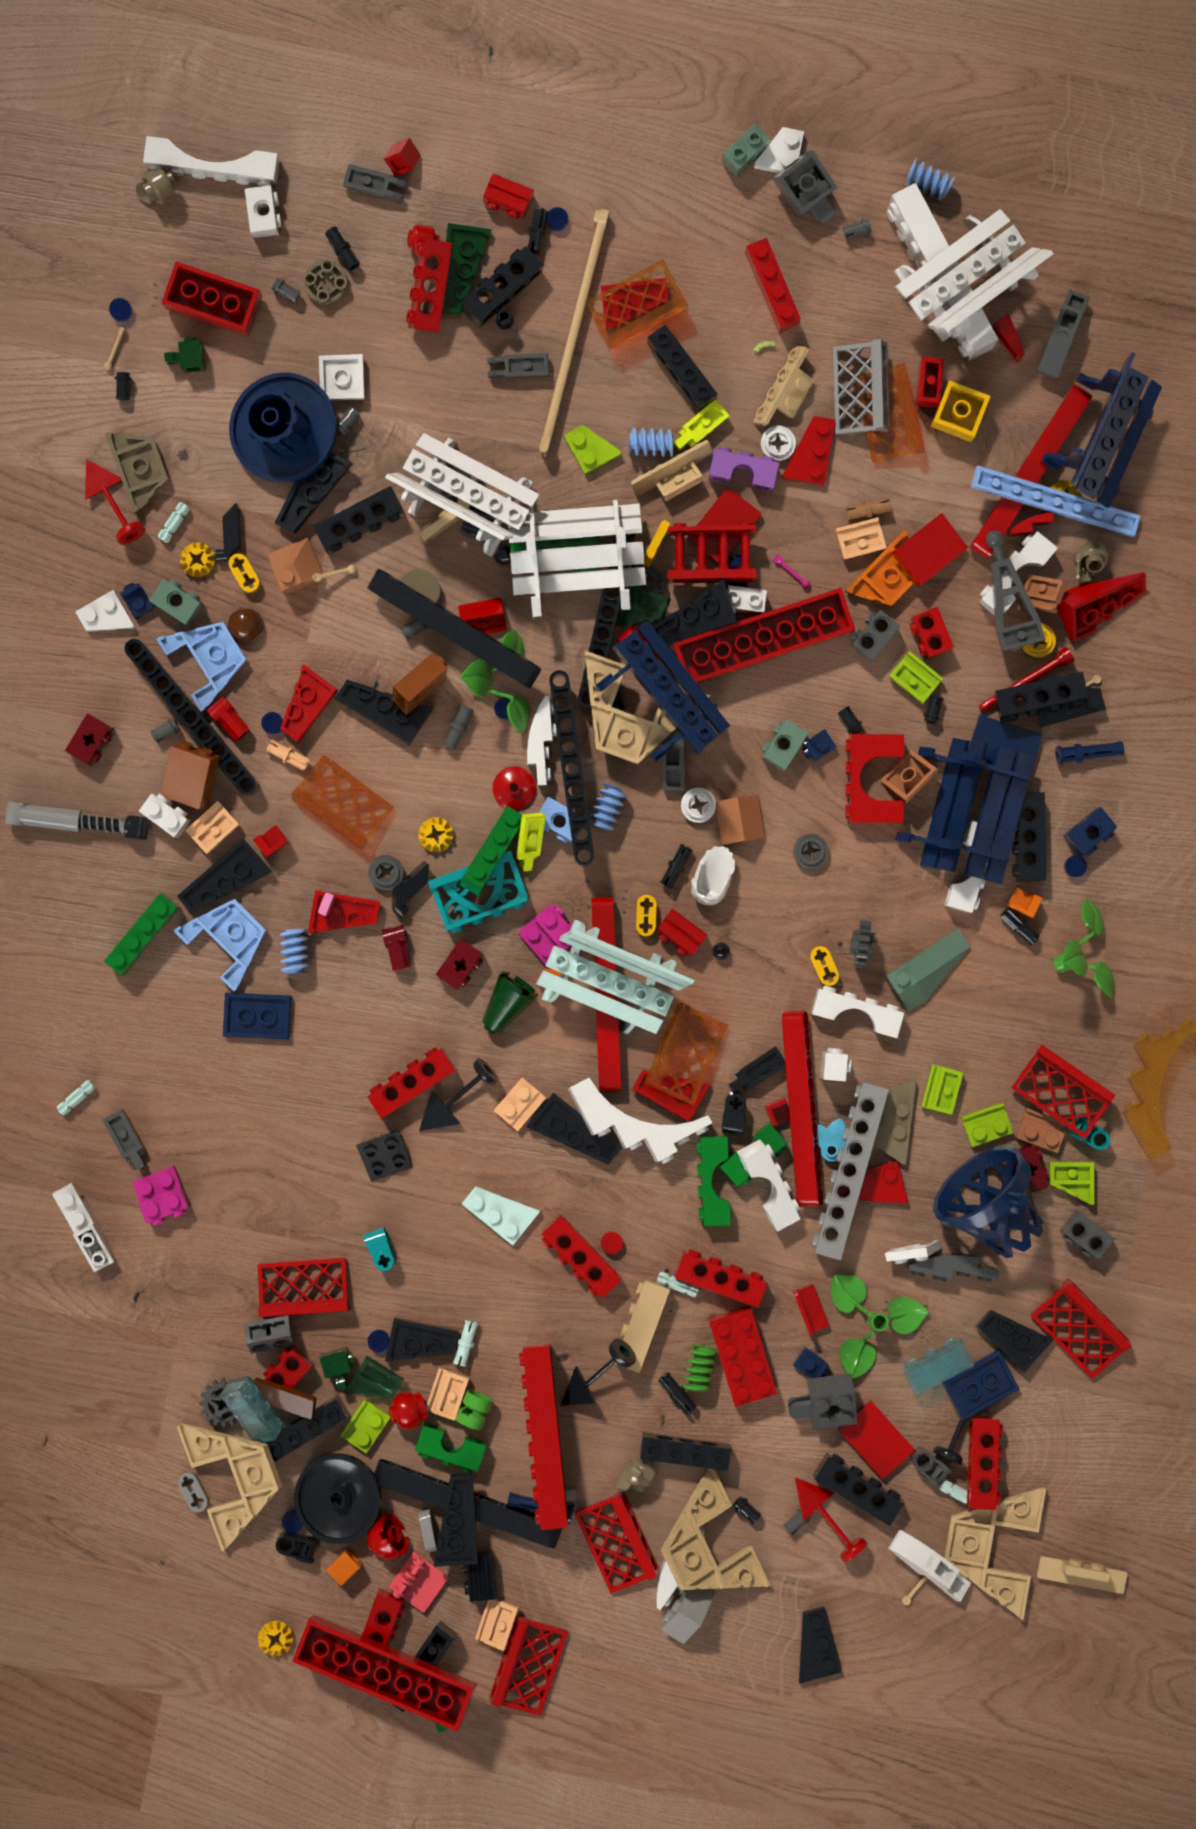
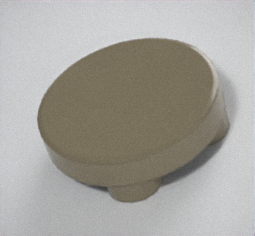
M330 259L314 263L303 277L307 295L311 300L320 305L327 306L338 303L343 299L348 290V278L344 269Z
M413 569L406 572L399 579L404 584L438 603L441 588L437 578L431 572L424 569Z

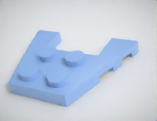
M224 622L199 627L186 632H178L169 636H161L156 639L166 656H170L187 645L210 683L191 694L201 712H204L247 661Z
M233 899L175 928L173 931L189 945L205 930L236 961L220 977L233 991H236L267 930L236 899Z

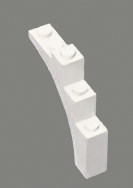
M590 1078L568 1088L592 1136L598 1134L601 1137L611 1132L609 1127L612 1126L623 1149L629 1147L632 1151L643 1145L641 1140H644L655 1163L662 1161L664 1164L674 1159L673 1154L678 1152L674 1143H677L679 1146L689 1141V1135L696 1132L698 1136L709 1130L707 1126L712 1123L708 1115L692 1122L677 1125L648 1123L628 1116L611 1105L599 1093Z

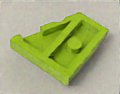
M584 425L564 435L584 475L622 455L620 450Z
M1049 1162L1050 1185L1090 1205H1094V1162Z

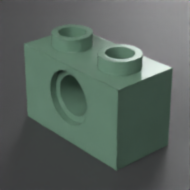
M754 123L723 154L722 163L738 177L763 153L769 145L770 139Z
M162 579L149 601L187 627H190L203 607L198 602L200 597L191 591L188 594L181 591L182 586L172 579L169 582ZM176 596H181V605L174 607L172 604L173 599Z
M787 719L784 723L779 721L773 731L776 736L772 742L767 740L761 750L764 753L762 759L783 772L787 769L809 734ZM783 738L789 742L787 750L779 749L777 745L779 739Z

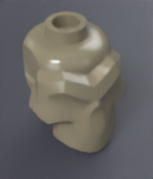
M162 169L144 172L142 174V181L136 185L137 196L147 204H151L153 201L163 204L165 199L175 193L173 185L176 184V181L170 172L165 173Z
M1097 540L1088 541L1076 550L1074 563L1077 582L1086 583L1091 581V578L1098 575V572L1106 566L1108 552L1105 544Z
M643 1459L626 1461L624 1469L620 1472L613 1487L620 1491H627L631 1487L643 1492L645 1487L652 1486L658 1474L657 1469L653 1466L654 1462Z

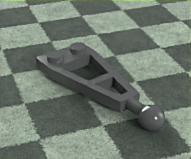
M991 531L986 536V544L993 549L996 562L991 563L995 628L1001 652L1042 642L1045 640L1040 618L1011 559H1004L1001 548L1003 535L999 531ZM999 568H1006L1014 587L1001 590ZM1018 593L1031 621L1004 628L1002 597Z

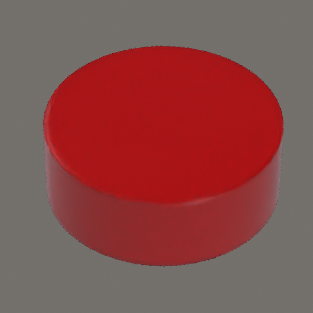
M614 1231L605 1233L601 1239V1247L608 1254L618 1253L623 1246L622 1237Z

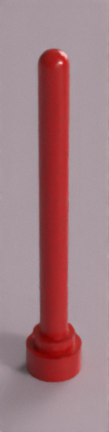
M1064 647L1058 651L1055 659L1007 688L1032 683L1059 666H1069L1075 662L1074 657L1069 649ZM994 696L979 705V709L986 711L996 705Z

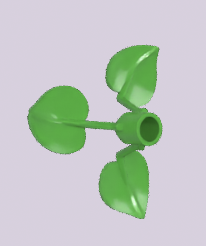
M515 630L506 633L501 643L524 657V644L519 633ZM483 659L475 660L465 669L460 679L478 697L492 693L510 699L511 702L507 705L509 720L518 733H523L530 718L528 700L523 695L514 697L513 695L490 689L489 687L493 685V677L490 673L498 669L495 667L489 669L487 662Z
M1085 898L1081 907V915L1085 925L1090 929V933L1079 942L1075 939L1070 940L1064 953L1054 957V966L1059 973L1073 970L1080 976L1086 975L1087 970L1092 969L1094 971V980L1098 987L1108 997L1113 998L1114 978L1110 968L1102 961L1097 962V965H1087L1082 951V944L1093 937L1095 933L1101 935L1104 931V921L1099 909L1090 900Z
M836 1274L831 1281V1299L837 1309L849 1313L856 1306L869 1316L867 1324L871 1331L862 1338L861 1342L857 1339L847 1340L842 1344L839 1351L840 1362L846 1373H851L852 1379L863 1375L873 1365L876 1358L875 1347L865 1342L872 1335L876 1334V1331H884L890 1321V1325L895 1332L909 1334L918 1328L922 1320L929 1313L922 1304L906 1297H898L889 1302L887 1307L889 1316L882 1313H872L859 1304L865 1300L867 1295L866 1286L861 1279L851 1275Z

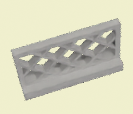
M876 339L868 343L833 347L835 434L845 435L872 431H890L888 343L882 339ZM871 348L870 358L866 362L862 361L858 357L864 349ZM848 351L853 356L843 365L840 362L839 352ZM855 359L863 364L856 375L848 369ZM868 369L872 373V378L865 385L859 377ZM845 371L853 377L846 387L840 383V377ZM858 381L864 388L855 397L848 390ZM868 390L872 394V401L866 407L860 401V398ZM847 393L854 400L845 409L841 405V399ZM856 403H859L864 410L856 419L849 412ZM868 412L873 416V426H864L860 423ZM848 415L854 422L849 428L842 429L841 421Z

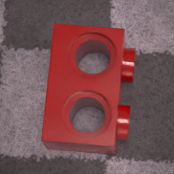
M938 607L911 618L912 623L909 624L911 632L914 636L917 635L920 642L918 649L922 656H926L927 660L954 648ZM921 619L930 620L932 624L931 629H924L921 626ZM929 640H938L940 643L939 649H932L929 646Z
M295 1346L291 1350L286 1348L278 1357L281 1361L276 1367L271 1365L263 1373L265 1376L264 1380L275 1383L273 1376L278 1374L284 1378L282 1386L292 1389L313 1366V1363ZM290 1358L297 1359L299 1367L291 1368L288 1360Z

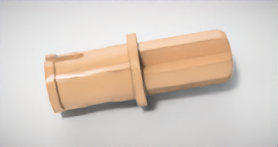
M274 739L270 741L266 752L282 759L283 763L288 762L301 770L307 769L310 760L293 751L292 747L287 748Z

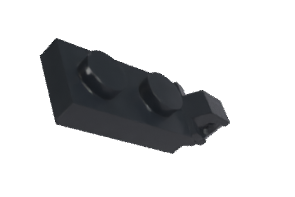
M775 1046L735 1073L737 1079L728 1085L732 1092L737 1091L741 1087L745 1091L749 1088L752 1089L784 1068L785 1059Z

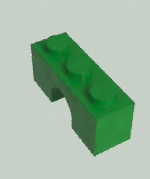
M769 1122L752 1136L756 1141L760 1139L765 1146L769 1144L776 1157L786 1150L784 1146L787 1142ZM736 1151L719 1165L737 1187L740 1184L745 1186L753 1179L744 1169Z
M424 1422L415 1451L419 1452V1456L426 1459H431V1457L440 1459V1463L452 1466V1464L461 1466L460 1469L465 1472L473 1473V1470L478 1472L487 1442L466 1435L461 1447L450 1449L443 1442L445 1428Z

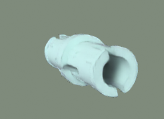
M465 1320L461 1338H458L457 1341L459 1345L453 1360L454 1364L458 1365L460 1363V1366H467L470 1350L474 1348L475 1343L473 1340L479 1323L474 1322L471 1326L472 1321Z

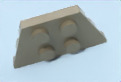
M107 432L105 435L133 513L137 514L169 481L158 447L153 437H136L134 435H119Z
M910 1080L888 1088L889 1092L874 1141L876 1147L906 1165L916 1080ZM871 1100L868 1101L867 1112L874 1108V1103ZM866 1123V1126H865V1132H866L867 1129H868V1124H867V1123Z

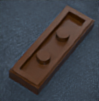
M257 1377L252 1383L251 1400L308 1419L314 1417L317 1397Z

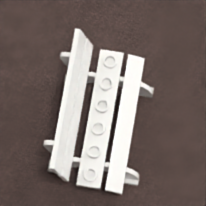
M1001 209L983 222L972 217L971 214L963 219L969 232L917 271L907 265H901L894 270V273L901 281L895 288L905 299L916 290L921 292L908 303L920 321L934 312L936 319L930 322L928 326L934 330L941 342H944L952 335L954 327L967 330L972 327L968 317L1007 288L1010 292L1018 287L1017 284L1020 278L1030 280L1038 278L1039 275L1035 267L1053 255L1051 250H1041L1040 248L1032 247L1011 262L1008 256L1026 242L1014 224L996 238L992 235L1010 222V219ZM984 241L986 243L985 246H983L973 255L968 257L966 260H964L950 272L945 274L931 286H928L926 284L939 273H941L954 262H956L958 259H960L962 256H964L977 245H979L981 242ZM998 263L1000 264L1001 271L947 311L943 309L942 305Z
M423 433L416 446L434 455V459L413 449L403 466L404 470L421 478V483L419 484L398 472L387 474L385 478L405 488L401 500L405 502L413 501L408 510L409 514L416 517L426 499L480 528L476 535V540H486L483 552L492 557L501 540L511 539L515 535L500 527L501 523L504 522L520 530L529 513L528 509L515 503V499L533 507L540 494L530 489L533 482L529 479L522 477L516 482L453 449L456 444L454 439L448 437L447 441L442 443ZM445 461L453 465L454 467L502 491L503 493L507 494L508 497L505 498L501 496L500 494L484 487L483 485L441 464V462ZM430 483L496 519L494 522H491L427 487Z
M613 500V506L534 512V506H529V513L520 530L509 526V531L515 534L513 538L509 539V543L526 542L527 551L510 552L512 574L534 572V575L512 577L514 595L535 594L534 597H531L533 617L542 616L540 593L620 587L621 609L628 610L630 609L629 589H624V587L646 585L645 567L623 568V565L644 564L643 542L626 543L625 535L642 533L639 504L618 505L617 500ZM616 535V544L536 549V541ZM618 566V569L539 575V572Z

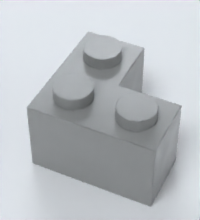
M679 1590L678 1594L681 1597L674 1602L671 1610L667 1609L662 1618L664 1624L661 1630L684 1644L701 1627L716 1590Z

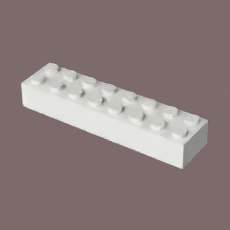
M916 183L891 196L887 207L888 210L886 211L887 216L891 222H895L898 228L896 230L901 242L905 241L908 247L907 254L911 261L915 260L918 270L948 248L949 245ZM954 262L927 282V285L931 286L959 265L958 262ZM970 285L942 305L943 309L947 311L973 291ZM982 308L968 317L972 324V327L968 330L957 327L952 329L951 337L953 339L956 338L959 343L958 350L963 358L966 357L968 362L992 350L998 341Z

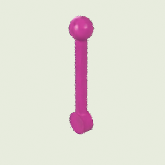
M780 555L774 557V563L780 564L801 582L803 588L810 586V582L801 578L785 564Z

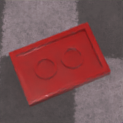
M727 487L696 526L739 525L741 522H751L754 525L762 513ZM697 535L688 536L687 540L697 547ZM706 535V555L717 564H719V535ZM728 535V556L740 543L741 535Z
M941 513L892 551V553L919 587L964 552L968 546L943 513Z
M869 1400L856 1412L857 1424L840 1426L838 1431L883 1480L909 1457L915 1449L877 1406Z

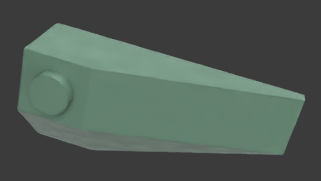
M958 928L884 975L907 1012L928 1000L970 946Z

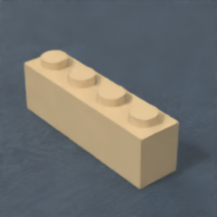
M647 1278L644 1279L643 1283L639 1282L635 1295H638L635 1304L631 1303L627 1314L631 1316L628 1325L623 1324L620 1336L623 1337L622 1340L632 1348L636 1356V1362L631 1367H627V1369L638 1373L641 1371L670 1292L668 1286H663Z

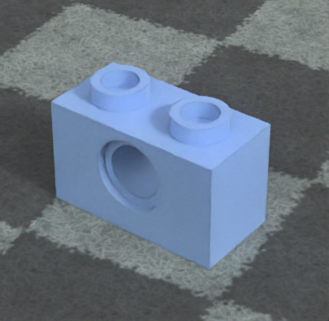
M547 797L539 813H543L546 817L544 831L548 832L551 829L558 833L556 838L565 843H568L569 840L572 842L567 807ZM572 811V815H573L575 818H580V817H582L581 815H579V814H577L576 812ZM558 815L566 819L565 825L560 828L553 824L554 818ZM581 828L576 830L575 837H577Z

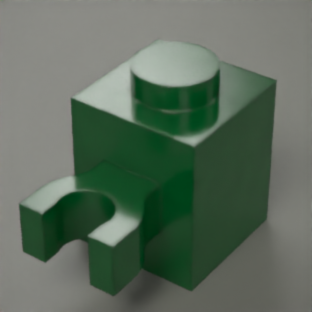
M188 337L184 341L178 342L179 352L164 353L167 365L180 363V368L184 373L206 371L204 347L202 342L195 337Z
M344 1347L322 1353L320 1361L325 1378L335 1376L338 1391L346 1389L348 1383L344 1373L351 1372L353 1369L352 1365H355L352 1351L349 1352L348 1348Z

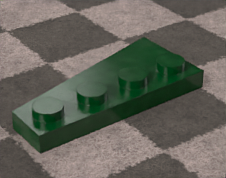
M447 224L446 242L452 243L442 313L461 315L462 298L471 288L491 229Z

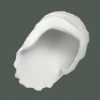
M714 846L711 850L706 851L698 863L695 875L691 880V894L699 903L715 905L725 897L735 870L733 853L729 852L728 848Z

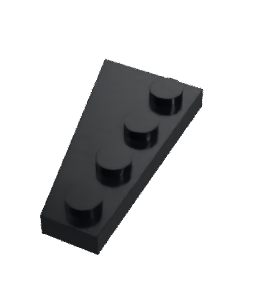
M331 453L326 462L316 472L304 479L295 481L275 524L296 534L351 468L353 463Z
M243 838L178 894L177 897L193 913L273 871Z
M473 1473L451 1474L434 1567L478 1564Z

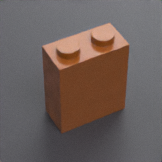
M432 652L393 686L392 700L406 715L446 682L448 670L446 661L441 656L437 657Z
M186 741L172 745L160 795L199 810L209 806L220 756L213 754V751L210 749L195 748L192 743Z

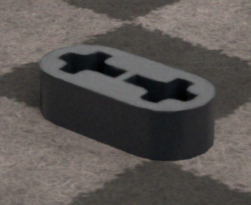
M652 565L650 567L646 566L645 572L648 575L645 576L646 585L642 586L650 594L660 595L665 590V579ZM651 577L655 582L660 580L661 589H651L652 583L649 578Z

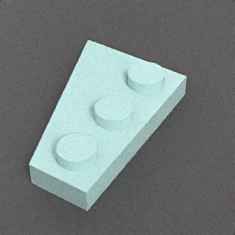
M477 1186L474 1187L462 1202L463 1206L511 1245H514L541 1211Z

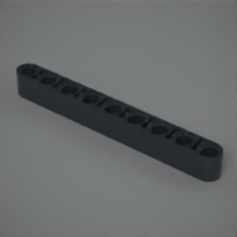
M637 533L625 534L626 543L635 542ZM623 565V568H629V565ZM615 587L619 591L616 597L608 596L606 593L608 588H603L588 651L590 653L601 651L604 654V658L607 659L621 603L620 587ZM610 608L613 610L614 615L612 618L606 619L602 616V611ZM599 630H607L609 637L606 640L598 639L596 634ZM585 664L578 702L582 708L590 710L592 709L591 704L588 705L582 702L583 695L589 693L587 667Z
M381 569L376 570L367 586V589L528 688L533 686L542 670L538 665Z
M130 639L127 641L124 647L126 655L203 748L212 750L213 754H215V749L218 746H224L225 753L220 757L218 767L240 793L247 796L254 795L259 788L256 778L155 655L140 640ZM139 644L141 652L138 655H132V647ZM153 661L155 669L152 672H146V664ZM168 678V687L160 689L159 682L161 679ZM182 695V704L174 706V697ZM191 712H196V721L188 723L187 715ZM204 729H210L211 736L207 740H202L201 732ZM236 762L239 765V770L235 774H230L229 765ZM250 779L253 782V787L249 791H244L242 788L243 782Z
M556 670L550 675L549 683L574 859L579 866L587 867L594 860V850L570 681L566 672ZM558 676L566 680L565 684L561 687H557L553 683V680ZM565 698L569 704L566 708L562 709L556 705L557 700ZM562 720H569L572 723L569 730H562L559 727ZM569 741L575 745L572 752L563 750L562 746L565 742ZM568 764H576L578 771L575 774L567 773L565 768ZM572 785H578L581 788V793L577 796H572L568 791ZM575 807H581L584 810V815L580 818H575L572 815V810ZM580 828L587 831V837L583 840L575 837L576 830ZM580 851H588L591 855L590 859L586 862L580 861L578 859Z
M385 1459L378 1460L374 1474L380 1486L445 1509L449 1487L448 1482ZM474 1492L476 1521L543 1546L556 1548L563 1528L541 1530L540 1525H536L535 1514L519 1508L506 1506V1503Z

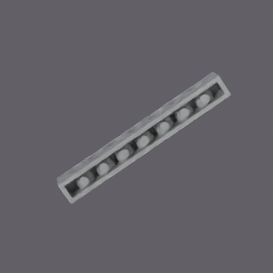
M862 1081L861 1086L857 1085L854 1098L858 1099L856 1106H851L849 1111L850 1127H845L842 1136L845 1145L843 1149L839 1148L836 1158L839 1166L837 1171L833 1170L830 1183H833L832 1191H827L824 1204L827 1205L826 1212H821L818 1221L821 1230L819 1234L815 1233L812 1243L816 1254L841 1261L889 1089L865 1081ZM871 1100L874 1103V1108L870 1112L863 1111L861 1109L863 1101ZM860 1121L868 1124V1129L864 1133H859L855 1130L856 1124ZM852 1143H859L862 1146L861 1152L852 1154L849 1151L850 1145ZM845 1165H854L856 1167L855 1173L853 1175H846L843 1172ZM842 1185L848 1186L850 1189L849 1194L845 1197L837 1193L838 1188ZM834 1207H841L844 1210V1214L840 1218L832 1216L831 1211ZM829 1228L836 1229L838 1231L837 1237L834 1239L827 1238L825 1236L826 1230Z

